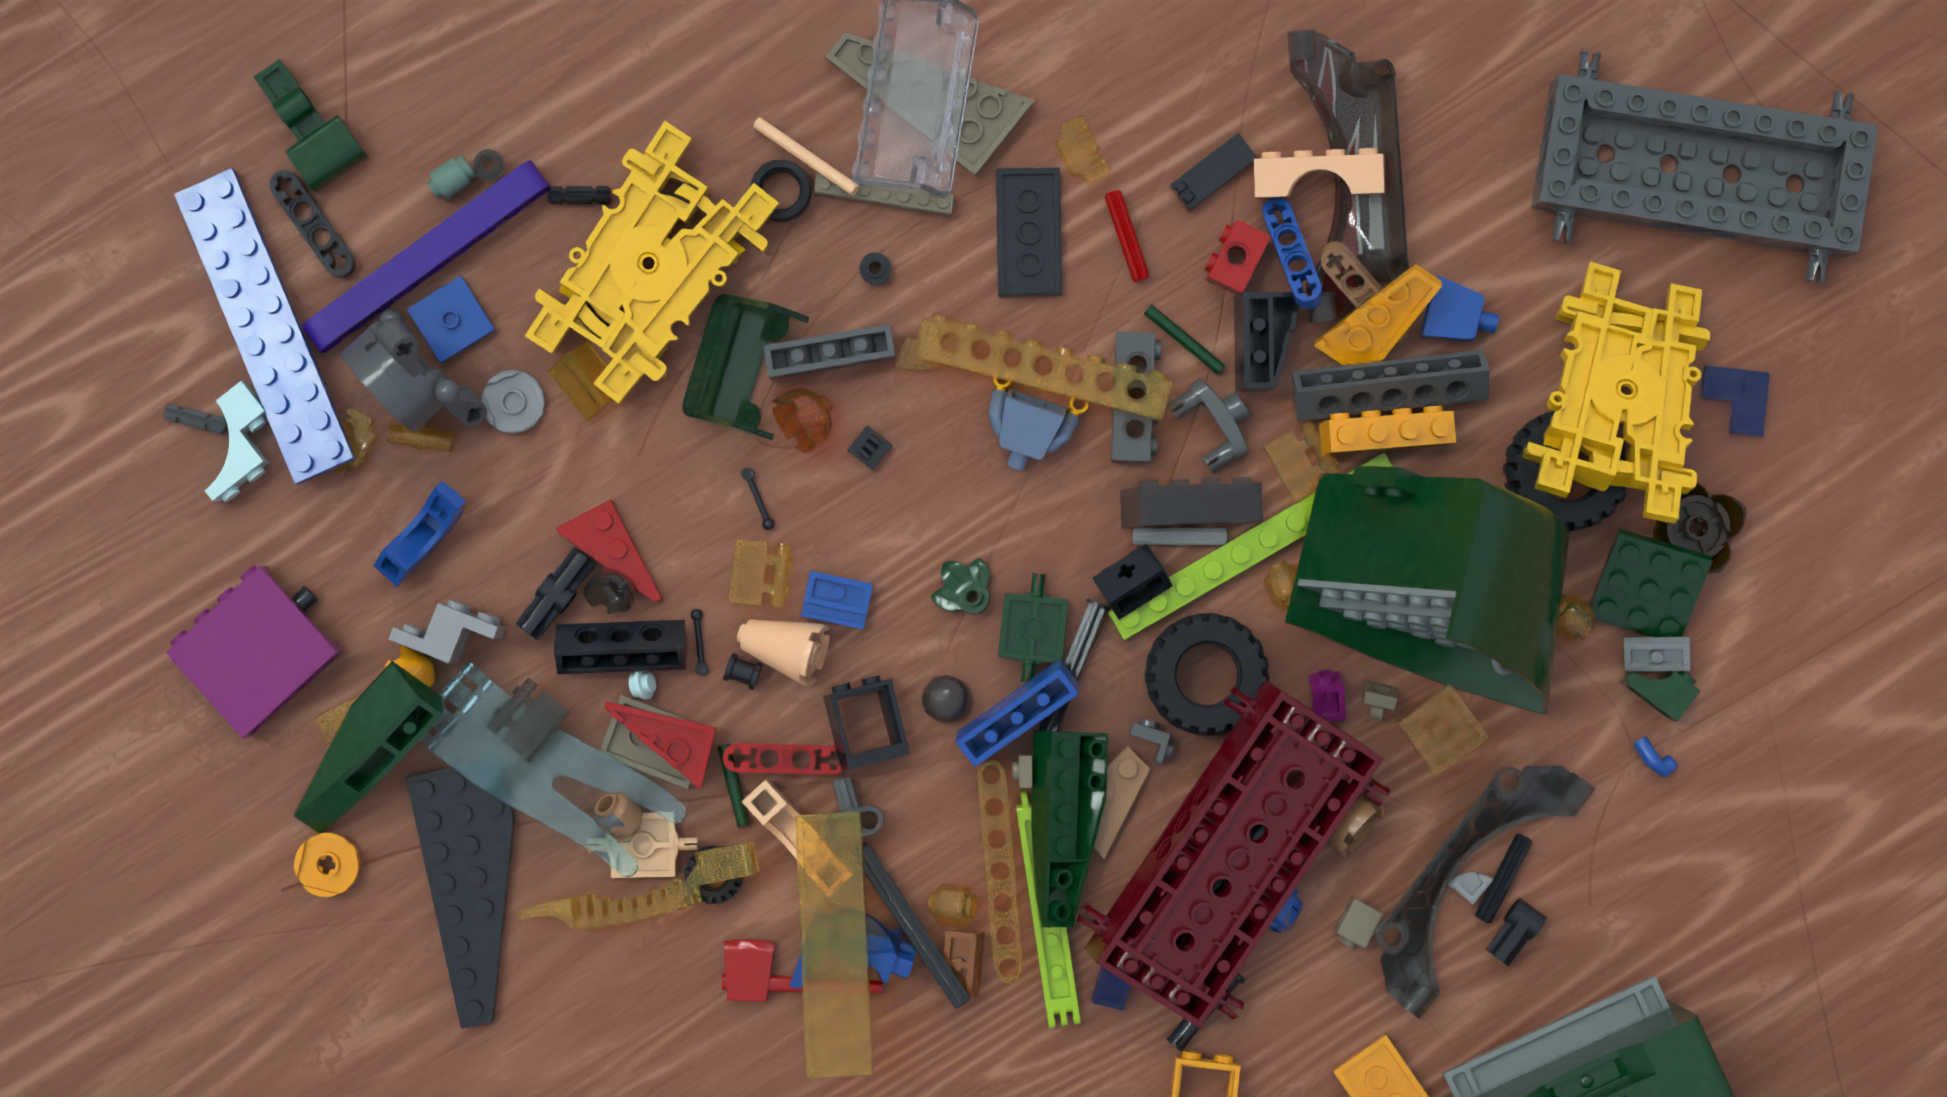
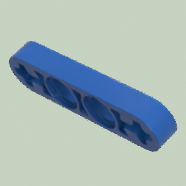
M1271 198L1263 206V217L1294 300L1302 308H1314L1322 301V286L1289 202L1284 198ZM1279 209V212L1282 213L1284 224H1278L1277 218L1273 214L1274 210ZM1284 234L1296 236V241L1291 245L1285 246L1279 243L1280 237ZM1295 260H1303L1307 264L1304 270L1299 272L1290 270L1289 265ZM1307 280L1308 287L1313 294L1312 296H1306L1301 282Z

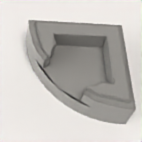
M1465 872L1456 875L1447 884L1471 904H1474L1492 883L1493 879L1482 873Z

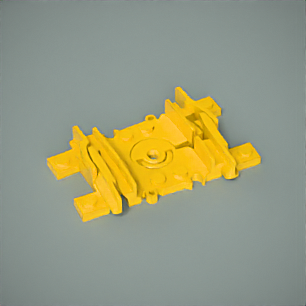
M1590 262L1586 269L1580 298L1570 295L1565 296L1555 317L1558 321L1571 324L1570 332L1567 333L1564 341L1570 342L1575 346V350L1564 348L1560 354L1564 361L1558 391L1551 393L1547 400V407L1556 412L1551 417L1550 424L1544 433L1543 445L1559 450L1528 442L1522 457L1540 463L1534 489L1567 498L1570 493L1572 480L1600 491H1606L1610 485L1644 490L1643 518L1675 524L1679 519L1681 493H1689L1697 484V473L1692 469L1682 468L1684 466L1686 448L1691 444L1692 439L1683 437L1680 430L1690 431L1694 425L1693 421L1689 418L1692 387L1701 378V371L1696 367L1690 366L1695 361L1696 350L1703 351L1710 341L1709 330L1696 327L1700 316L1702 289L1671 283L1667 289L1665 310L1652 309L1615 298L1621 270ZM1621 387L1629 388L1632 394H1623ZM1619 423H1623V439L1616 437ZM1624 440L1631 445L1625 455V461L1619 460ZM1579 450L1589 456L1588 462L1577 459Z

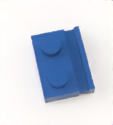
M810 571L801 616L864 630L874 584Z

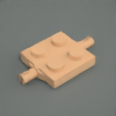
M642 812V822L638 832L623 840H615L609 835L607 839H588V845H601L588 847V853L607 852L611 861V878L676 877V859L679 851H698V845H686V843H698V837L679 838L676 830V812Z

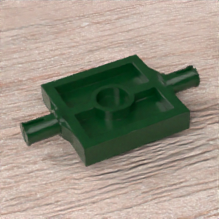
M1032 573L1031 592L1004 594L998 657L1014 658L1023 662L1020 682H1026L1027 670H1029L1028 681L1034 678L1036 664L1043 662L1055 663L1059 659L1062 660L1068 600L1052 598L1043 594L1045 574H1040L1039 586H1037L1038 574Z

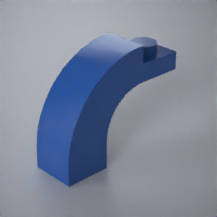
M441 481L434 487L417 516L382 550L373 566L398 587L430 556L449 534L464 513L462 508L466 501L456 490Z

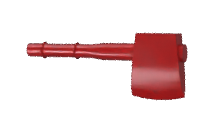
M752 939L724 941L725 974H722V990H727V1001L766 1002L768 991L800 993L814 991L829 993L848 992L865 993V995L866 993L882 994L883 981L831 979V977L830 979L807 977L803 987L793 988L789 986L793 976L771 975L775 943Z

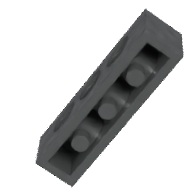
M890 324L763 345L767 373L770 380L896 359Z
M1116 332L1111 462L1149 463L1151 456L1157 455V437H1151L1152 424H1158V405H1153V392H1159L1160 373H1154V360H1160L1161 341H1155V333ZM1137 357L1145 361L1146 371L1144 373L1134 374L1130 371L1128 363L1132 358ZM1133 389L1142 391L1145 395L1144 404L1141 406L1131 405L1127 400L1129 391ZM1137 421L1142 424L1144 433L1140 438H1131L1127 434L1126 425L1129 422Z

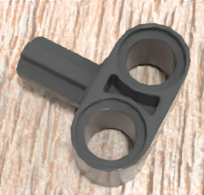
M843 777L833 781L840 811L831 815L825 821L823 829L826 838L833 843H844L878 832L884 823L882 810L872 804H858L850 777ZM869 810L875 812L879 820L877 826L874 828L864 827L860 819L863 812ZM835 819L843 820L847 825V833L842 837H836L830 831V824Z

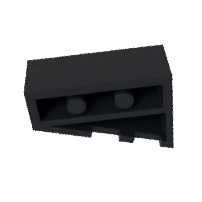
M1242 292L1234 296L1236 392H1267L1276 389L1287 355L1288 343L1292 331L1295 329L1296 318L1300 308L1295 302L1292 292Z

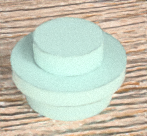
M636 671L630 674L629 689L633 697L647 700L653 696V692L656 690V680L652 673L649 671Z

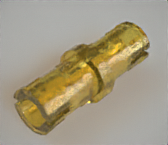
M390 422L388 430L392 432L387 433L388 443L415 445V448L423 450L424 447L450 452L454 444H451V441L455 439L454 431L428 429L424 425L417 433H413L404 425Z

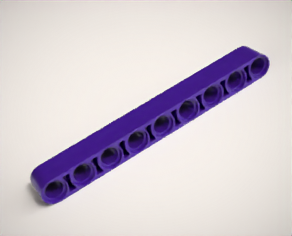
M532 161L525 162L320 310L302 325V329L320 353L332 349L544 195L550 185Z

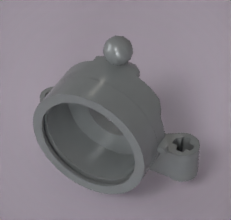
M390 309L382 312L378 321L376 320L340 353L349 368L368 390L413 433H417L444 407L467 427L476 426L486 418L487 408L469 386L458 385L457 382L449 379L439 369L430 367L418 351L419 343L412 335V332L403 324V317L396 310Z

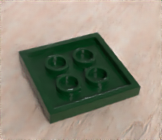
M1619 528L1587 608L1586 615L1588 618L1652 637H1682L1713 562L1712 556Z

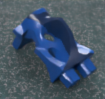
M850 908L843 909L834 915L816 911L789 986L793 988L803 987L815 962L822 954L830 951L835 952L846 964L852 967H873L878 977L884 983L888 982L890 974L908 979L914 963L916 950L910 941L902 939L904 932L901 928L889 930L879 920L867 913Z

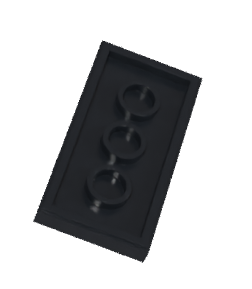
M1060 167L996 169L998 297L1062 296Z

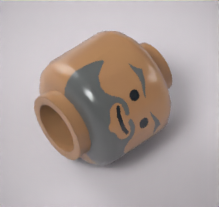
M613 792L599 799L595 806L594 819L596 824L615 840H623L638 832L643 813L640 806L623 792Z

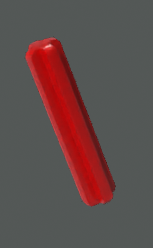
M1120 190L1108 192L1105 194V200L1132 280L1134 282L1146 280L1149 278V272L1122 192Z

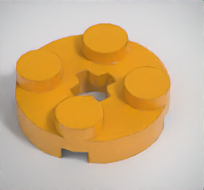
M333 832L320 833L310 837L299 847L294 860V871L296 876L299 877L300 882L304 885L303 887L309 893L319 897H332L347 891L357 880L361 867L359 851L354 843L341 834ZM327 855L331 856L332 862L336 863L335 869H330L329 874L324 873V867L319 865L320 860H325Z

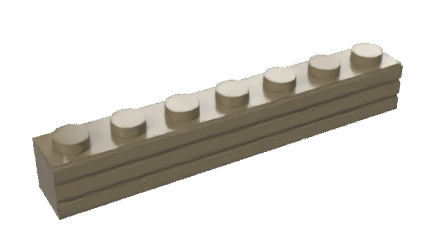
M816 173L814 195L952 217L955 199L953 194L849 178L860 186L858 192L851 196L820 173Z

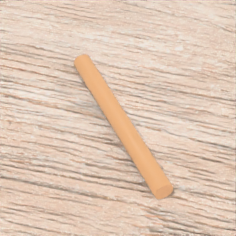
M759 117L754 122L753 128L848 194L854 196L858 192L860 186L763 118Z

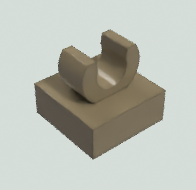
M1365 680L1362 698L1363 703L1369 704L1368 718L1381 721L1384 708L1395 710L1398 699L1396 687Z

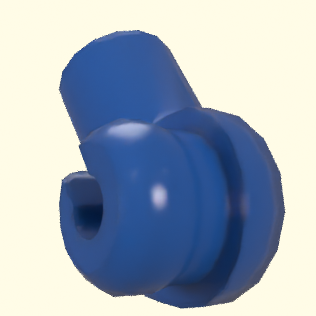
M1643 737L1633 744L1645 765L1661 777L1670 776L1671 772L1677 770L1678 766L1673 757L1667 755L1661 759L1647 737Z

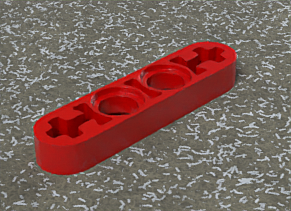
M735 743L729 745L724 750L722 756L725 767L733 772L827 775L842 772L839 763L836 764V769L833 770L830 769V764L819 763L820 770L813 769L816 762L814 750H821L819 757H828L831 751H836L835 746ZM739 748L741 754L751 755L750 748H757L754 757L756 768H749L751 761H741L740 767H734V763L728 761V754H733L734 749ZM766 749H772L778 754V763L772 768H766L760 762V755ZM798 750H805L810 755V763L803 769L796 768L792 763V756Z

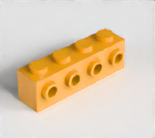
M1443 406L1423 407L1424 413L1412 414V408L1392 410L1393 415L1381 416L1380 410L1361 412L1362 418H1350L1349 413L1330 414V420L1319 423L1322 455L1453 444L1456 443L1454 411H1443Z

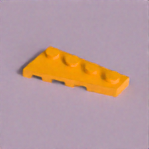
M1415 264L1316 339L1314 346L1343 366L1382 361L1442 287V281Z

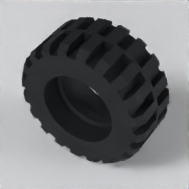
M1556 411L1544 413L1530 420L1521 430L1517 431L1513 437L1512 444L1507 447L1505 453L1507 460L1506 464L1503 465V474H1506L1507 483L1504 484L1505 489L1549 508L1567 526L1569 531L1593 527L1601 523L1603 519L1610 517L1616 511L1615 507L1622 503L1627 495L1624 492L1626 488L1624 486L1610 485L1606 491L1591 488L1584 496L1575 500H1560L1547 492L1534 489L1538 476V463L1524 459L1522 454L1528 442L1548 447L1543 445V436L1550 424L1551 417ZM1625 440L1619 459L1625 461L1626 455L1625 448L1628 447Z
M1215 613L1186 616L1165 628L1152 644L1153 646L1146 660L1145 673L1149 698L1158 713L1176 728L1202 736L1226 734V732L1234 728L1242 715L1225 706L1224 700L1215 704L1202 705L1188 699L1182 693L1177 682L1176 672L1181 657L1189 649L1200 644H1213L1223 648L1230 654L1236 665L1237 679L1234 687H1237L1252 699L1256 696L1266 680L1269 681L1268 659L1264 655L1263 646L1260 641L1255 638L1248 627L1240 624L1237 620ZM1232 692L1226 697L1237 703H1241V700L1238 699Z

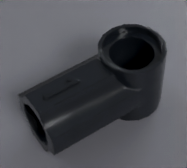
M1522 898L1517 899L1503 919L1504 924L1485 950L1509 967L1528 939L1531 940L1538 934L1547 917Z

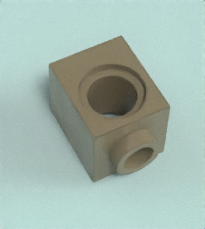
M1351 896L1334 928V931L1340 935L1338 941L1352 949H1355L1357 944L1366 948L1383 913Z

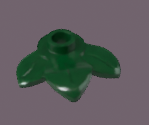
M980 558L974 560L968 568L956 561H946L942 564L941 578L944 587L931 595L935 604L950 613L964 610L969 614L975 615L985 611L990 603V593L987 586L991 575L987 565ZM978 593V600L970 603V594Z

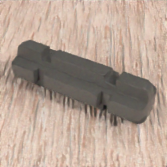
M167 404L165 408L164 419L175 423L180 421V424L206 431L210 429L211 432L224 434L227 429L225 417L213 415L212 417L209 413L186 407L182 409L181 406Z

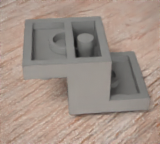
M448 600L447 604H437L427 630L412 624H404L403 627H393L388 639L446 663H459L472 631L492 639H503L507 627L500 625L501 618L486 612H478V615L470 613L471 606L456 600Z

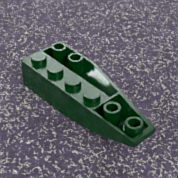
M391 661L350 706L298 804L294 817L319 834L339 819L373 789L443 716V697L398 664Z
M1033 730L1031 829L1036 890L1042 927H1074L1106 801L1109 733Z

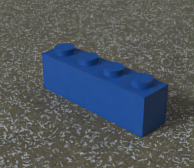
M1059 659L958 730L955 742L972 765L976 767L1079 694V683L1062 660Z

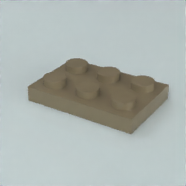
M620 695L617 703L688 720L625 695ZM612 717L598 755L689 789L690 780L644 744L627 727Z

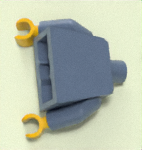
M996 372L993 376L996 390L992 392L988 411L993 433L1000 438V447L1011 450L1007 465L1017 470H1025L1029 457L1042 460L1045 453L1051 454L1056 452L1071 439L1079 422L1078 416L1088 409V402H1085L1082 410H1077L1073 406V401L1077 396H1073L1068 402L1067 407L1011 389L1013 382L1010 373L1008 382L1006 384H999L997 382L999 372Z

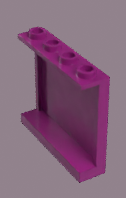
M254 565L244 572L240 577L243 582L235 589L230 587L217 598L219 604L211 611L206 609L193 620L196 625L188 632L183 630L170 641L172 647L166 652L242 738L251 737L344 652L336 641L330 642L268 573L271 570L269 566H259L257 568Z

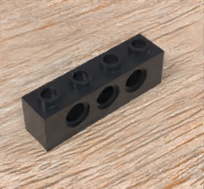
M685 620L556 624L554 656L557 674L686 670L687 634Z

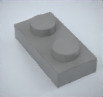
M1624 637L1625 671H1690V637Z

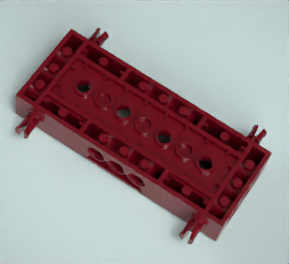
M1268 680L1264 682L1253 699L1241 692L1237 687L1230 690L1241 700V703L1225 698L1224 705L1242 715L1108 914L1105 916L1087 904L1083 908L1094 919L1092 920L1080 914L1077 917L1079 924L1095 932L1084 949L1096 964L1201 1028L1214 1007L1232 1020L1238 1016L1228 1005L1243 1010L1244 1002L1227 993V988L1359 794L1374 802L1375 805L1380 806L1384 802L1373 791L1376 790L1387 796L1390 793L1388 787L1371 778L1382 762V757ZM1299 770L1301 772L1300 782L1294 786L1287 785L1286 779L1291 771ZM1258 824L1264 825L1265 831L1263 836L1257 840L1250 839L1249 834L1252 827ZM1219 879H1227V889L1220 894L1213 893L1214 883ZM1182 933H1190V943L1183 948L1177 947V937Z

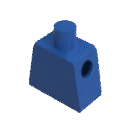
M1436 277L1442 281V287L1426 306L1419 338L1472 342L1475 339L1477 329L1495 333L1499 315L1482 311L1485 300L1484 295L1444 277Z

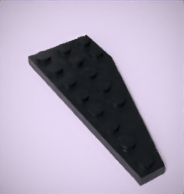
M501 756L406 777L461 1029L492 1022L495 1017L499 961L501 959L502 931L504 930L512 835L515 825V815Z

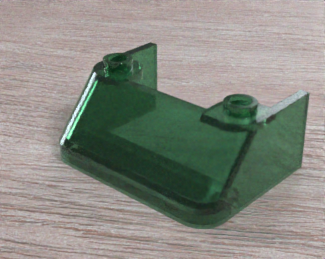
M727 294L719 295L714 300L683 399V413L700 421L740 433L773 440L774 434L757 429L761 421L760 409L757 404L750 402L764 355L763 345H767V342H778L787 334L789 320L808 323L809 317L771 302Z

